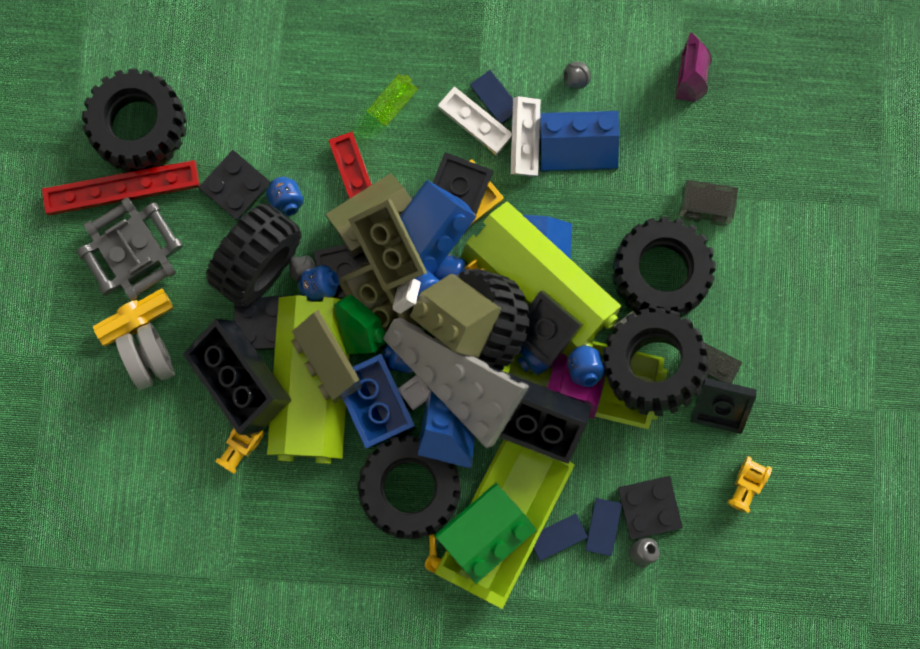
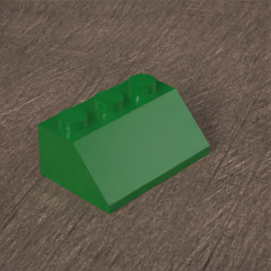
M495 482L438 532L435 537L461 569L477 584L536 532L537 529Z

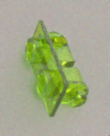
M399 73L367 109V112L386 127L419 89L411 83L412 79L408 75L404 74L402 76Z

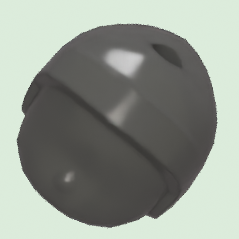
M575 61L569 63L564 69V82L569 88H585L591 79L588 66L583 62Z
M306 255L290 258L289 273L294 281L299 282L305 270L316 267L312 257Z
M642 538L634 542L629 548L630 559L641 568L656 562L660 556L657 542L653 539Z

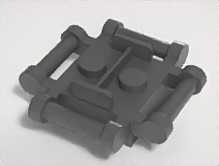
M127 197L121 201L122 204L93 222L89 220L83 224L93 242L80 247L76 253L80 259H84L99 283V290L103 296L123 287L129 299L134 301L139 297L138 294L165 277H172L177 274L168 257L182 249L183 244L180 239L175 238L161 216V209L157 203L149 204L143 211L138 213L131 200ZM127 212L130 214V219L122 220L106 230L104 235L100 236L98 230ZM150 218L152 219L166 241V247H160L145 221ZM99 250L116 276L111 281H109L93 255ZM162 265V268H160L159 270L155 271L154 273L139 281L135 285H131L133 282L137 281L141 277L145 276L149 272L153 271L154 269Z

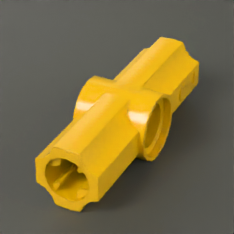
M160 289L140 301H131L121 306L116 314L94 325L93 329L101 344L106 347L124 334H136L138 328L174 308L165 291Z

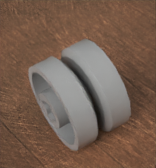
M151 323L138 328V341L129 333L116 338L115 341L121 359L132 381L140 391L153 386L154 376L152 371L162 381L175 376L168 350Z

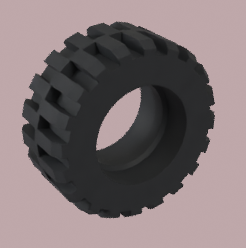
M129 69L128 73L125 74L122 70L114 72L115 76L110 79L108 76H105L101 79L103 84L99 87L95 85L91 89L92 98L87 97L84 103L87 111L82 112V120L85 123L83 129L85 135L89 138V143L105 161H108L111 166L117 169L122 167L127 172H133L134 168L144 170L148 169V166L151 165L154 168L162 166L160 161L165 158L169 161L174 156L172 154L173 149H180L182 145L180 137H185L186 133L184 126L186 115L175 91L170 85H167L162 77L159 75L154 77L153 73L147 70H143L142 74L137 69ZM133 102H147L154 105L158 113L157 120L153 129L147 135L137 140H122L115 136L113 133V122L117 113L124 106Z
M259 204L239 219V222L229 230L228 235L220 242L221 244L215 250L213 258L208 264L209 268L206 270V278L209 285L237 306H249L257 298L264 295V292L273 285L285 267L288 266L290 258L294 256L296 248L300 244L302 234L299 226L270 204Z
M660 217L658 221L651 218L646 220L643 225L637 224L623 238L613 261V283L618 287L616 292L619 297H623L626 300L624 304L629 309L635 308L638 311L636 314L641 315L640 310L647 308L649 313L656 312V308H664L665 314H670L673 310L680 313V317H683L692 309H695L708 294L715 278L713 273L716 270V262L712 261L714 252L712 247H707L706 245L708 239L704 234L699 236L696 233L697 228L692 224L687 227L683 225L684 220L676 218L675 222L669 221V217ZM656 247H665L677 252L685 261L688 270L684 284L677 290L663 292L650 287L643 280L639 271L641 257L646 251Z
M481 269L464 270L456 274V276L502 308L480 356L475 357L487 363L489 368L494 367L502 370L504 366H508L514 361V355L517 356L522 349L520 346L526 340L527 334H525L526 327H529V319L527 318L529 309L528 304L524 302L526 298L518 284L508 277Z
M647 308L640 310L641 315L636 317L632 313L626 316L627 322L625 324L619 322L614 327L616 333L609 334L606 340L608 346L603 350V366L610 388L619 401L623 400L625 406L631 410L637 408L639 414L648 415L649 411L654 412L655 416H663V411L670 410L671 414L679 411L678 406L683 404L687 407L692 403L691 398L693 396H699L702 391L701 385L706 383L708 357L705 342L702 340V334L698 328H693L692 321L687 317L682 320L680 313L673 310L670 314H665L664 308H656V312L649 313ZM661 342L675 347L681 355V365L670 378L660 382H646L633 374L630 365L634 354L643 346Z
M406 435V437L402 438L397 436L391 438V441L378 445L377 449L368 455L367 461L361 467L359 473V501L366 516L381 531L400 539H420L421 537L436 533L453 516L460 498V478L455 464L418 455L420 438L414 437V435ZM409 462L425 467L431 473L435 483V492L431 502L424 509L414 513L396 510L388 502L384 491L385 481L390 471L400 464Z

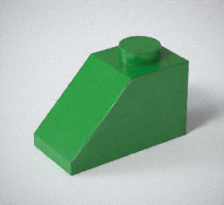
M347 295L334 304L347 354L373 353L386 343L383 339L385 331L382 328L380 318L353 295Z

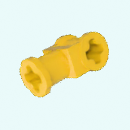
M233 428L230 437L226 441L229 446L221 458H217L215 462L235 474L237 472L236 467L243 456L248 457L255 450L264 437L265 431L262 430L258 435H251L252 437L250 438L247 435H238Z
M747 456L740 467L737 475L738 478L734 484L738 487L732 499H728L727 504L749 514V505L754 495L760 494L761 489L765 486L772 468L769 466L765 468L753 462L752 458Z

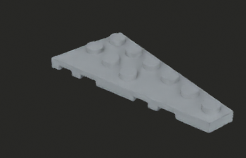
M402 318L393 319L383 338L486 448L494 445L529 388L528 385L522 382L517 383L509 379L510 376L504 372L498 373L492 370L487 363L474 356L454 352L438 338L425 334L423 329Z

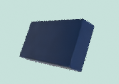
M491 70L470 84V88L500 124H504L513 117V98Z
M595 498L585 551L612 556L622 503Z
M575 513L543 529L533 548L539 561L588 538Z

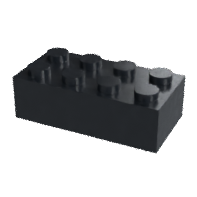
M215 319L183 353L185 359L238 435H258L291 401V398L235 320Z
M490 367L492 370H494V371H496V372H498V373H499V372H504V371L499 370V369H496V368H494V367ZM504 372L510 376L509 379L517 383L522 382L528 385L529 388L499 437L569 464L587 425L591 405Z

